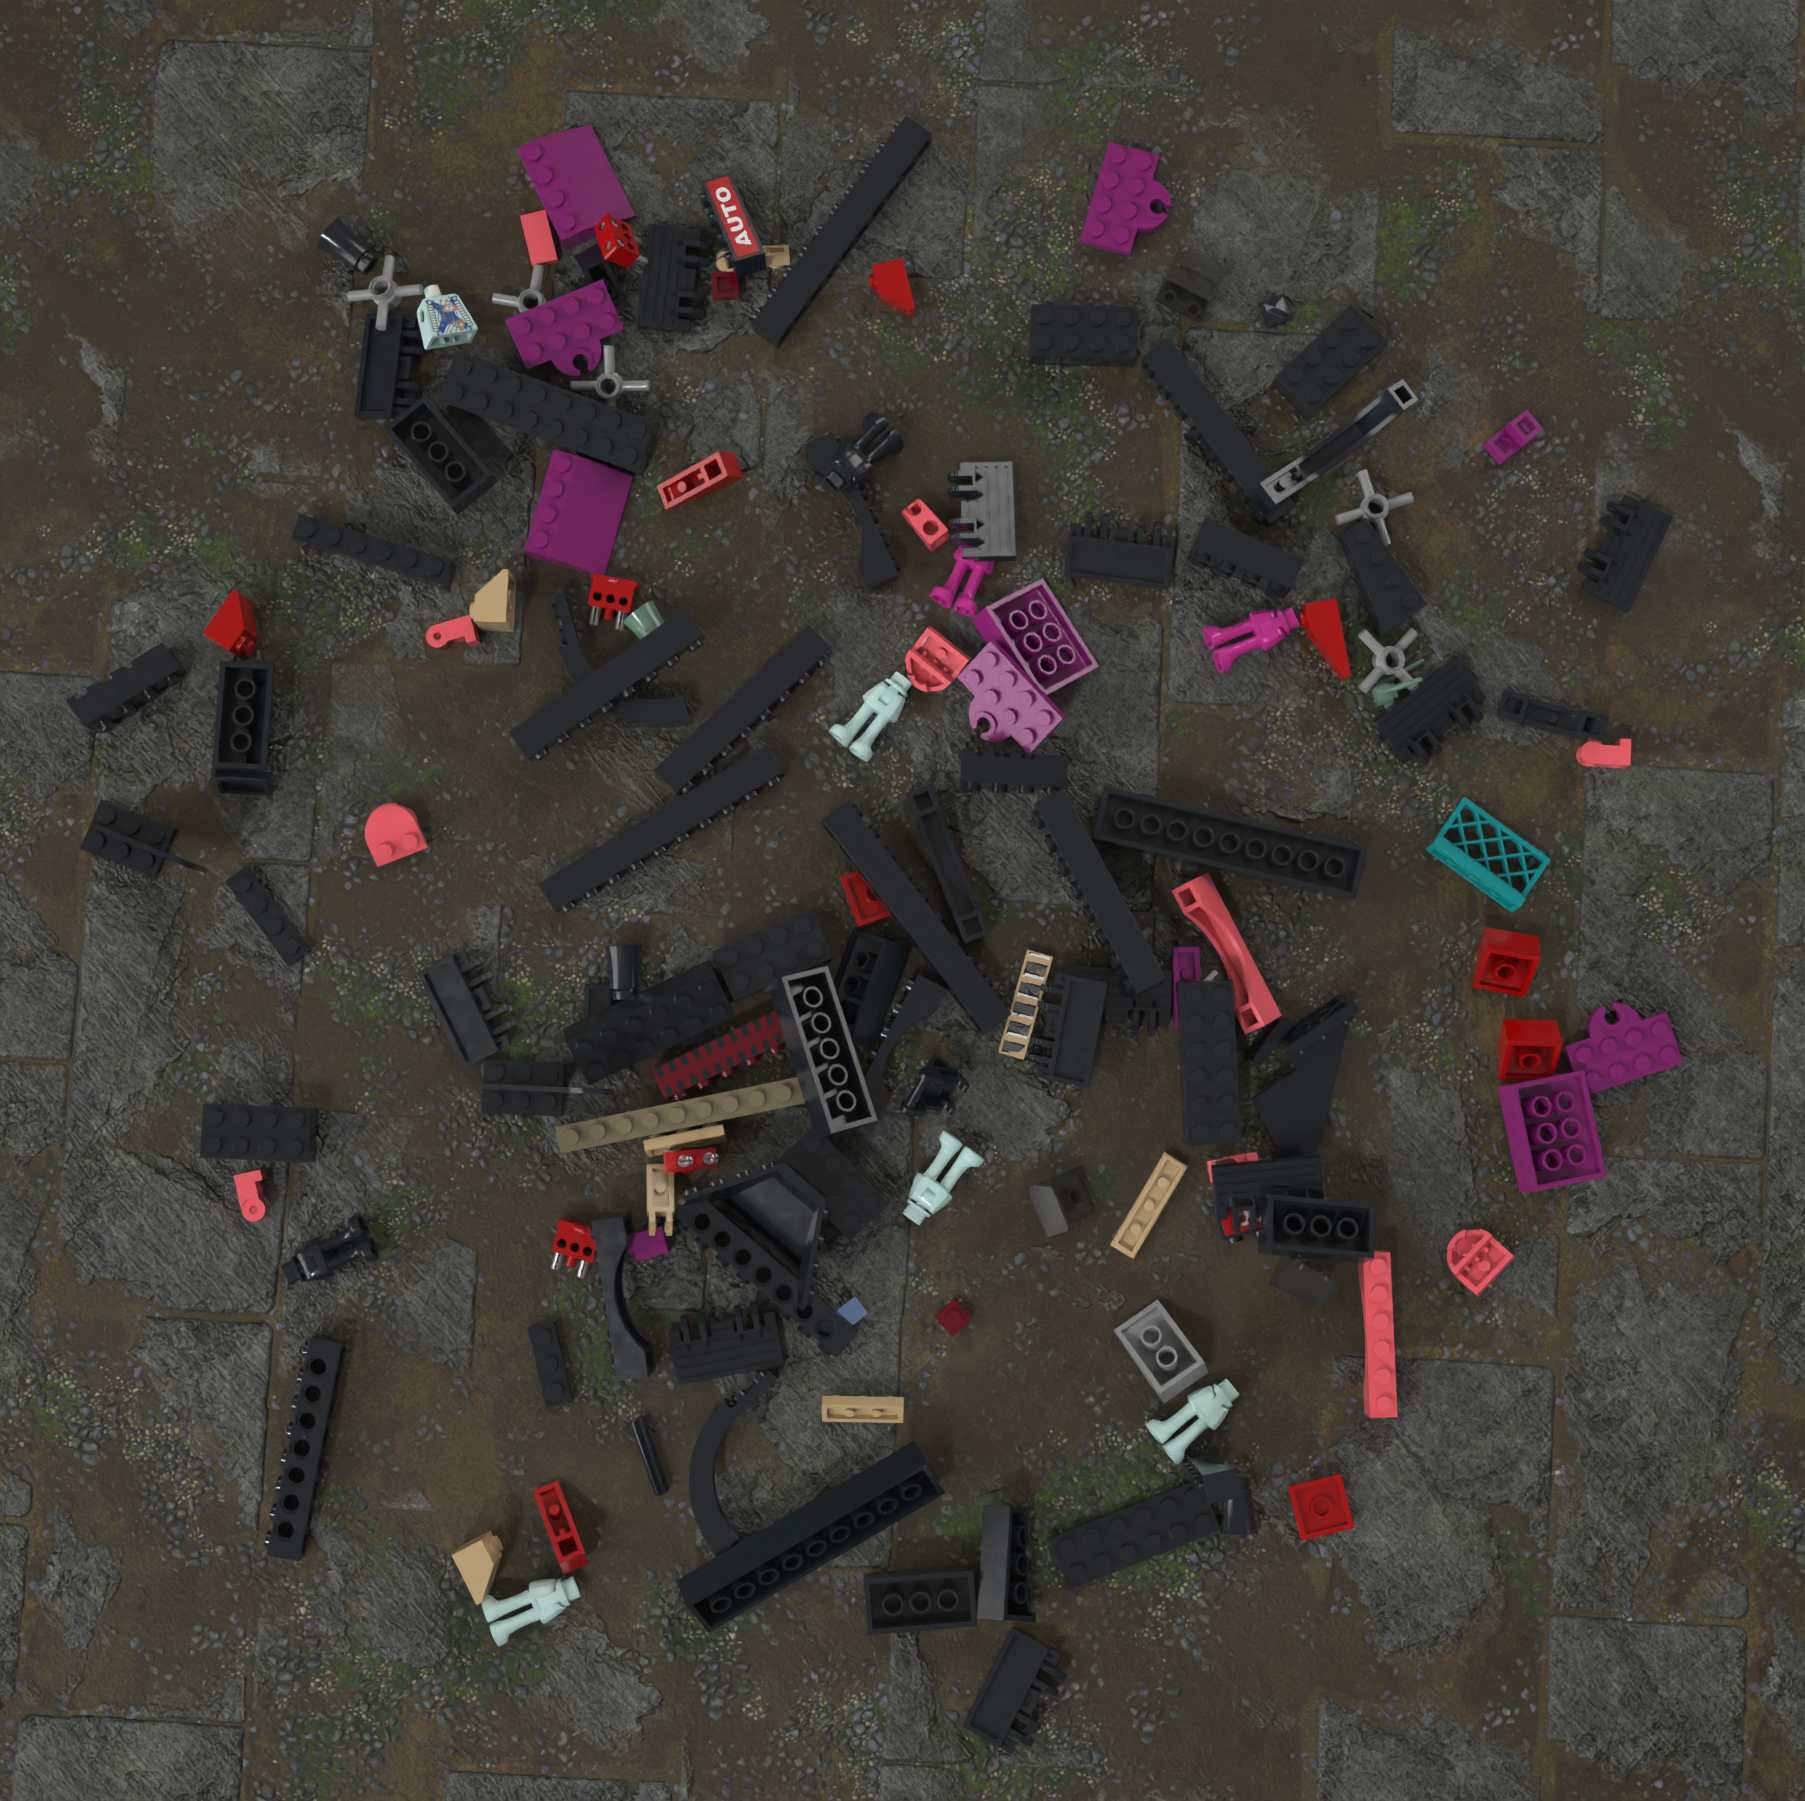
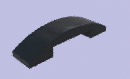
M1504 690L1496 714L1501 718L1541 731L1600 743L1603 741L1610 716L1587 710L1581 712L1534 700L1528 695Z

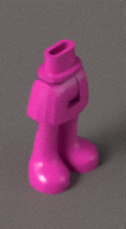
M974 545L959 546L954 553V559L957 562L948 581L943 587H934L930 597L945 608H951L967 569H970L972 572L953 609L961 615L974 617L978 610V606L974 602L975 594L983 576L991 574L995 561L974 562V559H962V547H974Z
M1291 607L1282 611L1279 608L1276 610H1258L1250 612L1249 619L1229 627L1206 626L1202 629V634L1206 645L1212 650L1231 639L1249 632L1252 633L1253 636L1248 639L1219 648L1213 652L1215 666L1223 674L1232 668L1234 659L1258 648L1265 651L1271 649L1284 639L1291 629L1299 627V623Z

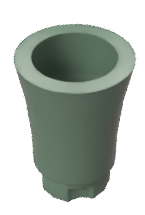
M653 600L631 613L623 623L639 639H642L662 625L664 620Z

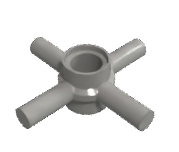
M391 255L385 256L382 276L375 277L370 282L369 289L353 290L347 293L350 302L373 299L378 305L376 329L381 331L386 330L388 311L398 307L402 297L423 295L424 292L422 284L398 286L393 281L395 257Z
M534 265L530 289L524 290L519 297L493 293L492 303L518 307L520 313L530 310L526 308V305L531 300L538 301L537 306L546 303L547 301L540 293L544 267Z
M604 346V373L598 377L597 381H571L570 387L572 392H598L606 400L607 405L616 407V399L624 391H650V381L623 380L615 372L614 346ZM609 378L616 385L613 393H609L605 389V383Z
M1367 469L1359 471L1357 475L1365 498L1361 502L1360 508L1335 515V521L1337 525H1341L1360 518H1366L1369 523L1374 524L1376 533L1386 547L1390 546L1391 541L1384 519L1390 509L1414 502L1413 495L1409 492L1386 499L1383 495L1375 494ZM1374 503L1378 505L1380 513L1373 514L1370 512L1368 504Z
M1410 628L1394 647H1383L1366 629L1362 630L1358 637L1374 653L1372 657L1374 669L1359 685V688L1367 693L1383 674H1394L1401 682L1413 679L1403 668L1405 664L1403 652L1418 636V633ZM1387 655L1391 657L1390 666L1386 664ZM1418 683L1413 684V685H1411V686H1409V687H1407V688H1408L1409 690H1411V689H1413L1416 685H1418Z

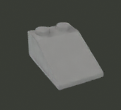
M1156 1300L1114 1330L1163 1403H1166L1208 1373L1205 1362L1159 1300Z

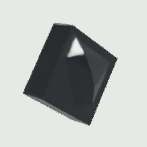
M1284 293L1259 303V308L1268 329L1291 321L1294 318Z

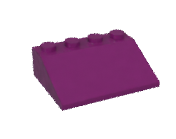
M591 125L539 137L516 148L565 251L596 237L594 226L606 213L625 223L636 218Z
M553 449L524 551L531 558L582 572L605 575L633 476L583 457Z
M1043 578L985 607L972 620L985 643L988 644L991 640L995 639L1049 698L1099 667Z
M1584 1070L1497 1086L1519 1192H1536L1607 1176Z

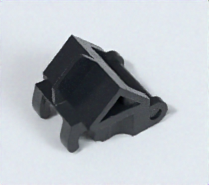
M934 1055L927 1065L921 1068L918 1081L907 1099L903 1100L899 1107L905 1114L923 1117L927 1114L938 1115L943 1108L946 1109L949 1115H953L956 1106L950 1098L951 1092L958 1086L961 1092L966 1093L970 1085L963 1075L958 1073L957 1068Z

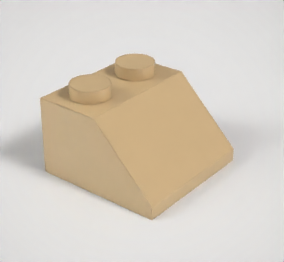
M503 569L475 594V602L470 603V618H474V622L482 631L514 632L517 580L509 569Z
M491 1531L461 1545L452 1554L476 1605L480 1604L490 1593L502 1558L501 1551L503 1546L497 1535L493 1536Z

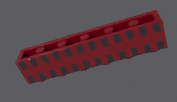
M774 1011L652 1069L665 1099L672 1097L673 1101L679 1100L687 1096L686 1090L694 1086L698 1090L712 1084L711 1078L719 1074L722 1078H725L737 1072L735 1067L744 1062L747 1067L760 1061L759 1055L767 1051L773 1055L785 1049L784 1043L786 1041L777 1013Z

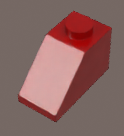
M900 258L872 265V275H868L871 291L876 290L878 299L907 316H915V305L903 259Z

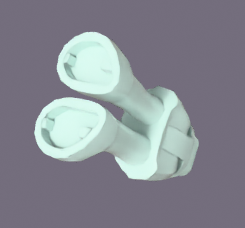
M896 671L890 679L886 678L862 696L864 704L844 726L835 724L831 727L829 733L847 748L873 712L876 713V718L866 731L849 747L854 755L868 762L873 755L871 746L888 722H896L904 706L905 698L908 696L906 692L912 686V683Z
M944 1130L939 1137L941 1148L938 1155L924 1174L917 1173L907 1200L909 1204L902 1212L918 1225L922 1223L926 1216L930 1217L931 1214H935L952 1199L951 1189L969 1167H979L985 1161L980 1155L965 1145L940 1183L936 1181L944 1167L963 1145L961 1141Z
M1225 1379L1218 1385L1214 1383L1212 1386H1206L1187 1396L1189 1402L1169 1419L1162 1422L1152 1419L1145 1425L1156 1440L1163 1444L1189 1419L1195 1415L1199 1417L1180 1435L1162 1445L1168 1456L1178 1465L1184 1459L1185 1449L1206 1429L1211 1428L1215 1430L1227 1415L1229 1408L1232 1407L1231 1402L1240 1395L1232 1384Z
M574 1577L563 1581L561 1578L557 1580L553 1578L530 1582L528 1590L507 1599L496 1600L493 1596L487 1595L481 1604L488 1623L530 1603L533 1605V1608L516 1616L490 1624L492 1636L498 1647L508 1642L509 1635L517 1629L541 1620L543 1624L549 1622L564 1611L567 1606H570V1601L581 1597Z

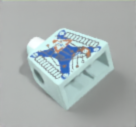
M438 285L426 287L424 289L426 298L422 300L417 310V318L425 350L470 343L478 327L460 297L456 294L442 295Z

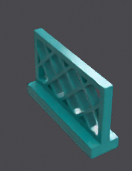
M1466 797L1461 799L1436 837L1425 849L1511 913L1522 906L1526 900L1525 897L1551 860ZM1463 807L1473 812L1474 822L1462 823L1460 812ZM1481 825H1491L1495 830L1496 838L1484 839ZM1476 826L1478 840L1466 841L1463 828ZM1458 828L1460 842L1451 843L1443 836L1447 830ZM1503 841H1513L1516 844L1518 853L1506 855ZM1497 842L1500 856L1487 857L1485 843ZM1479 844L1482 858L1473 859L1468 854L1467 846ZM1526 856H1533L1541 862L1536 870L1527 871ZM1519 857L1521 872L1509 873L1507 859ZM1501 860L1504 874L1495 875L1491 872L1489 861ZM1523 876L1525 887L1521 893L1512 887L1510 877Z

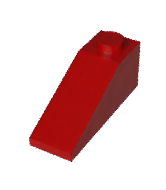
M718 451L657 485L665 509L670 510L721 490L742 479L744 476L735 453Z
M1337 598L1306 603L1301 608L1302 612L1298 614L1300 627H1305L1307 637L1341 681H1347L1351 677Z
M558 1480L533 1490L563 1574L589 1564Z

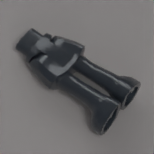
M873 412L868 413L862 420L864 431L852 443L845 442L836 451L828 468V473L823 477L825 483L834 492L838 493L841 489L853 486L870 477L874 471V463L884 454L895 456L903 450L904 444L899 432L891 428L866 455L861 452L872 440L888 428L889 423L883 416Z
M358 1213L352 1215L348 1219V1227L340 1233L322 1241L319 1238H313L294 1254L295 1256L290 1258L291 1261L281 1265L288 1283L291 1285L299 1280L303 1283L305 1281L311 1282L331 1278L335 1275V1269L357 1259L363 1258L368 1263L379 1260L378 1248L372 1237L334 1256L329 1254L330 1251L370 1234V1229L363 1217Z

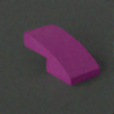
M1526 409L1502 430L1487 440L1483 447L1500 465L1537 436L1543 428Z

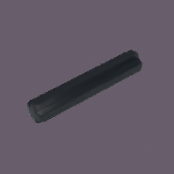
M643 1416L636 1417L630 1421V1425L654 1495L660 1496L667 1493L669 1488L645 1418Z

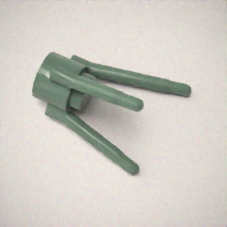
M1420 659L1405 667L1404 670L1408 673L1422 665L1425 660ZM1394 674L1384 680L1377 681V685L1372 686V693L1377 706L1384 705L1385 710L1396 702L1394 699L1398 698L1397 690L1421 682L1423 680L1422 677L1410 679L1396 685L1391 683L1398 679Z

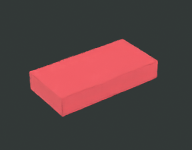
M546 210L521 215L520 219L533 268L534 265L545 266L559 262Z

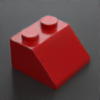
M233 589L203 631V634L242 660L254 651L256 647L255 642L258 637L252 602Z
M1486 927L1478 946L1472 987L1525 997L1541 958L1539 937Z
M1503 1019L1498 1038L1499 1080L1526 1081L1554 1075L1562 1047V1039L1557 1021Z

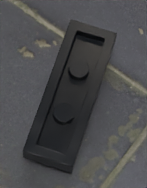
M556 1321L528 1327L545 1407L573 1401Z

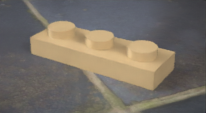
M708 1123L703 1125L702 1129L697 1130L683 1128L677 1130L676 1134L667 1136L663 1133L654 1134L649 1137L650 1139L643 1140L644 1149L648 1157L663 1155V1152L680 1151L681 1148L686 1147L693 1149L728 1142L723 1124L718 1125V1123Z
M822 1396V1422L903 1423L904 1397Z

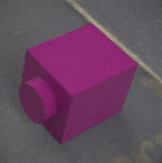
M664 1225L657 1227L655 1236H649L648 1229L634 1233L635 1239L629 1247L631 1257L636 1256V1260L640 1261L670 1252L668 1238L664 1232Z

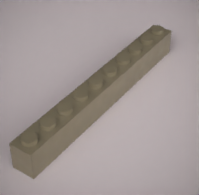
M795 1077L571 1123L555 1128L560 1153H566L804 1104L805 1101L798 1079Z

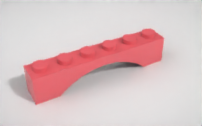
M1209 873L1172 890L1183 914L1206 934L1220 955L1228 978L1233 980L1234 1013L1244 1033L1252 1032L1281 1017L1282 1015Z
M1374 1250V1259L1365 1263H1358V1278L1365 1330L1364 1414L1370 1418L1398 1417L1391 1257L1388 1251Z

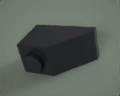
M597 244L574 255L588 285L603 279L614 306L626 300Z

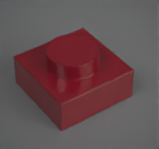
M734 271L712 272L713 301L739 300V278H736Z
M954 1298L934 1316L952 1337L972 1319Z

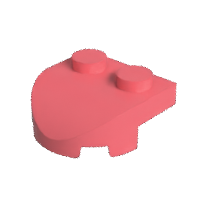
M929 626L906 655L907 677L916 688L922 691H941L957 679L971 658Z
M385 803L371 812L365 826V840L377 867L428 847L417 822L418 818L410 808L407 809L397 803Z
M1482 1229L1460 1231L1451 1239L1447 1247V1261L1453 1275L1477 1297L1515 1258L1513 1254L1493 1238L1492 1234Z

